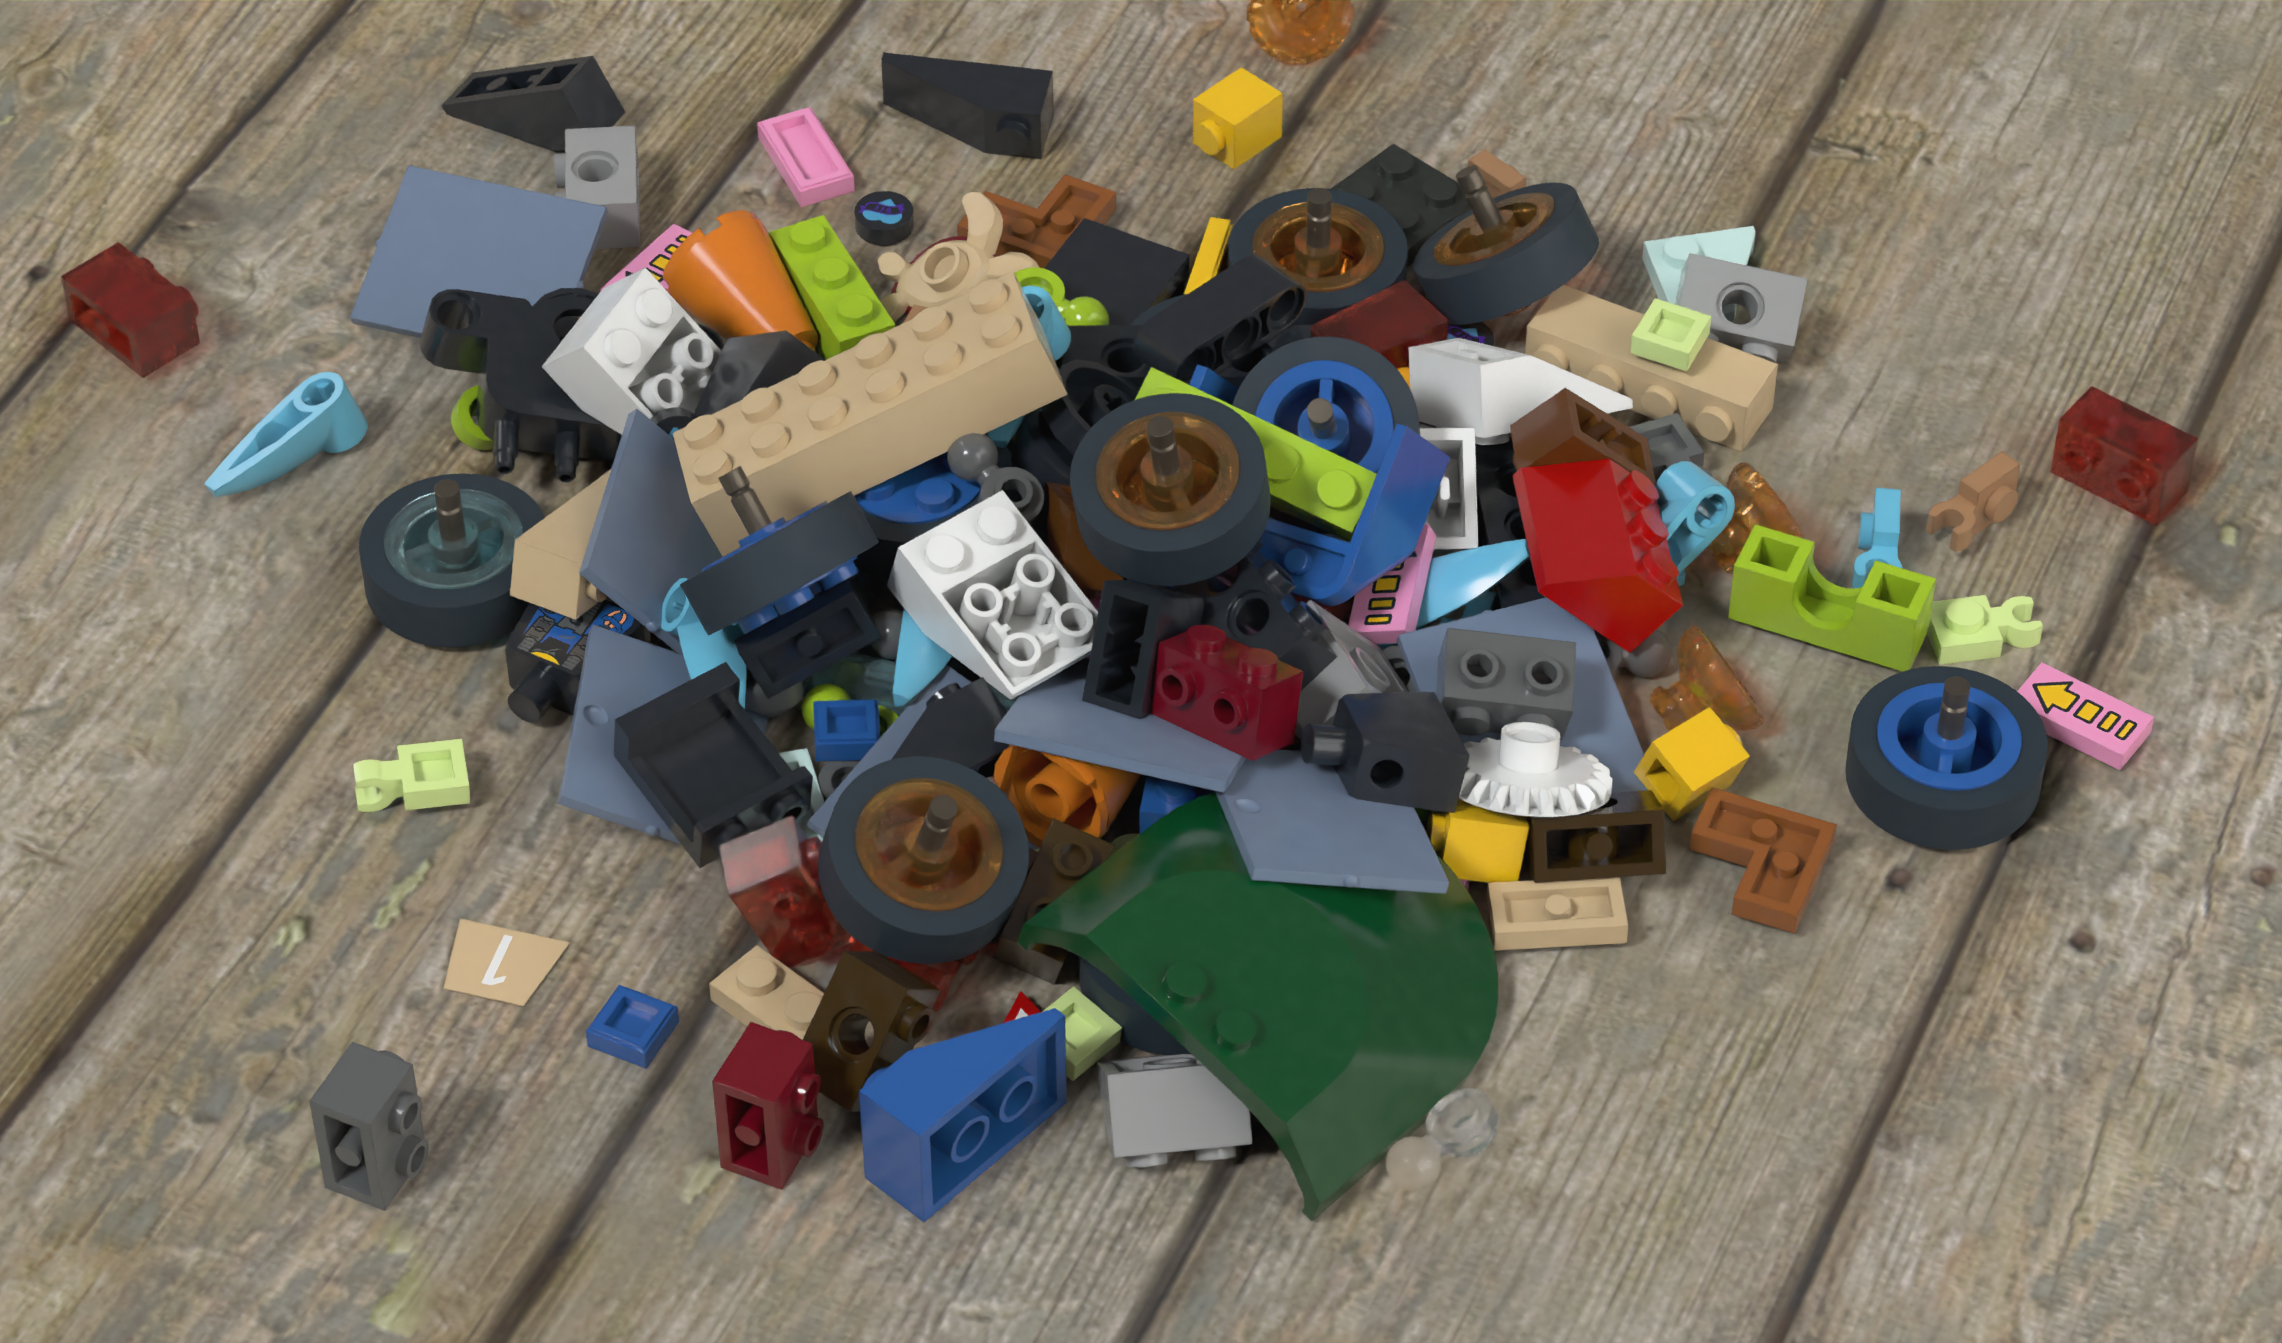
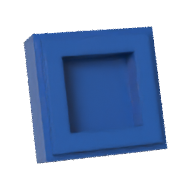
M878 700L813 701L815 762L862 760L880 739Z
M618 985L586 1030L587 1046L647 1069L678 1025V1007Z

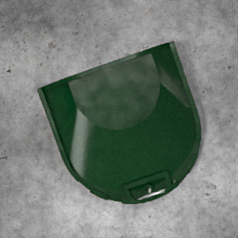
M1215 792L1187 802L1160 818L1024 923L1017 943L1027 952L1038 943L1061 947L1090 962L1119 985L1220 1080L1255 1115L1282 1150L1303 1194L1304 1207L1302 1213L1311 1221H1314L1440 1110L1461 1089L1473 1072L1489 1041L1496 1019L1499 998L1495 952L1487 927L1465 886L1438 855L1439 862L1449 881L1446 894L1251 880Z

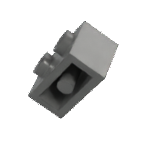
M1447 628L1438 656L1436 696L1457 733L1470 736L1481 735L1486 732L1501 733V729L1507 724L1533 722L1555 728L1560 732V740H1563L1573 713L1576 642Z
M352 1042L309 1100L325 1188L385 1211L408 1178L413 1179L420 1173L427 1159L429 1145L428 1141L425 1140L421 1118L422 1101L417 1093L413 1064L405 1062L400 1056L390 1051H376Z

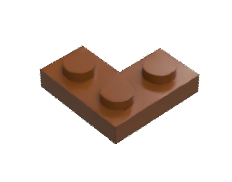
M1066 174L1059 180L1037 209L988 191L983 193L984 196L994 202L1003 218V230L995 255L998 257L1008 252L1024 253L1034 259L1040 268L1046 267L1084 218L1105 225L1116 211L1115 191ZM967 214L957 225V236L968 237Z
M1712 787L1691 832L1689 850L1747 867L1734 895L1731 915L1795 934L1835 842L1837 824Z

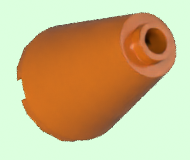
M745 210L726 212L716 217L722 226L706 236L698 228L674 251L663 272V279L669 285V288L665 290L685 311L717 332L724 339L728 340V338L787 330L815 351L818 334L764 224L754 213Z
M1010 745L1003 751L995 764L994 784L1002 792L1005 791L1007 798L1019 814L1025 828L1027 840L1040 848L1053 818L1103 839L1142 774Z

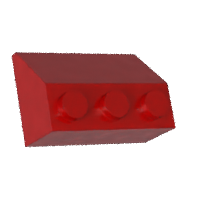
M1611 459L1522 467L1513 475L1536 585L1540 594L1629 653L1684 606L1677 582L1679 572L1672 561L1666 539L1669 533L1662 522L1657 503L1659 494L1654 484L1644 474L1636 470L1630 473Z

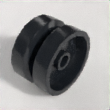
M1074 360L1062 365L1059 373L1068 395L1026 414L1010 440L1012 455L1019 467L1031 473L1039 481L1043 491L1045 482L1070 485L1071 464L1081 440L1102 417L1112 410L1135 400L1140 390L1138 385L1121 373L1097 362ZM1148 454L1133 461L1114 481L1110 494L1124 509L1137 494L1142 480L1154 473L1152 455Z

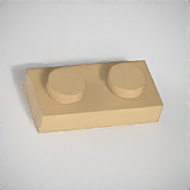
M1620 877L1534 883L1533 880L1488 883L1487 906L1494 951L1627 943L1628 920Z
M757 945L709 983L711 1001L744 1025L748 1026L751 1021L776 1031H789L801 1040H803L824 995L818 988Z

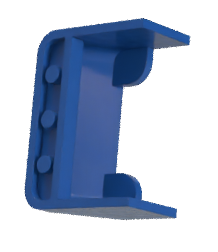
M1201 365L1196 366L1189 384L1233 405L1238 388L1208 367ZM1396 424L1350 543L1268 518L1267 525L1261 535L1265 545L1259 551L1266 560L1269 558L1273 559L1292 577L1297 585L1290 592L1293 596L1307 601L1312 600L1324 606L1339 605L1403 563L1412 554L1451 457L1409 427ZM1179 462L1182 468L1200 480L1207 476V474ZM1155 472L1144 500L1157 489ZM1217 480L1230 493L1232 486Z

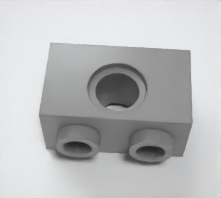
M635 126L565 129V153H556L554 159L557 189L566 188V192H555V196L607 208L608 215L595 249L641 247L639 162Z
M1689 253L1681 272L1675 305L1711 316L1710 334L1707 338L1774 363L1776 361L1786 363L1795 345L1807 278ZM1727 304H1739L1749 312L1751 321L1742 325L1734 324L1726 319L1722 312V307Z

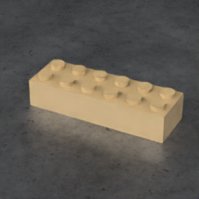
M1012 271L997 279L985 280L977 284L970 292L941 306L926 308L913 319L884 333L869 335L856 346L825 361L813 362L804 367L798 374L773 386L756 389L747 394L743 400L712 415L699 416L688 423L686 427L674 432L673 437L691 504L721 555L725 556L741 547L738 541L749 536L731 503L732 496L726 494L718 479L739 466L745 472L750 482L749 487L753 488L771 522L782 517L787 522L826 500L829 503L850 491L855 496L947 452L953 442L964 435L988 433L1068 394L1043 327Z

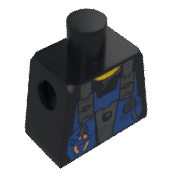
M607 600L598 602L576 620L529 603L509 637L505 648L509 685L513 689V692L508 696L510 709L517 717L529 723L538 722L550 707L573 716L588 633L592 625L652 644L650 631L619 605Z

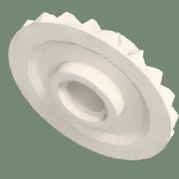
M1515 722L1507 724L1501 729L1500 740L1487 737L1482 739L1480 743L1471 741L1464 743L1470 757L1459 799L1481 808L1513 815L1533 817L1570 816L1586 813L1603 806L1611 797L1613 778L1610 777V769L1599 763V760L1593 755L1581 754V751L1576 747L1559 746L1560 732L1555 728L1533 722Z

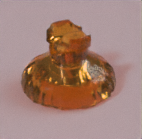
M1250 0L1247 5V21L1249 22V31L1252 37L1271 58L1279 59L1282 63L1295 65L1300 62L1305 66L1318 60L1326 59L1339 49L1351 31L1350 23L1353 21L1354 5L1351 3V0ZM1304 2L1306 6L1301 8L1297 3Z
M1741 462L1735 466L1726 484V488L1731 491L1735 500L1733 517L1724 530L1708 545V548L1713 552L1712 556L1716 563L1728 574H1733L1734 564L1755 524L1806 539L1800 525L1795 521L1784 502L1760 472L1747 462Z
M1693 625L1686 629L1679 639L1677 648L1679 680L1670 685L1669 689L1662 686L1655 688L1650 695L1649 702L1658 715L1664 719L1663 723L1667 730L1671 731L1708 707H1711L1724 724L1729 725L1734 730L1748 731L1761 726L1764 722L1762 710L1716 645L1700 627Z

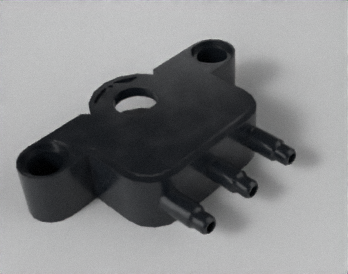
M560 288L544 294L533 306L527 299L460 289L441 291L431 299L420 339L421 352L426 360L435 366L479 374L476 409L478 425L485 436L494 441L493 456L495 457V469L499 473L509 474L515 469L518 449L555 454L556 477L565 483L571 482L576 478L579 458L614 462L622 435L583 412L542 368L546 360L579 320L572 316L581 317L598 296V293L581 288ZM697 324L722 351L724 343L719 334L710 327Z

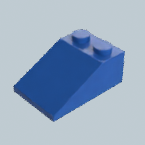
M1054 1008L906 1052L888 1068H881L874 1072L859 1091L865 1179L922 1222L927 1221L1067 1103L1065 1015Z

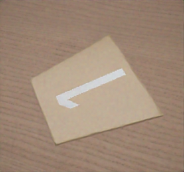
M460 918L443 989L524 1007L571 942Z

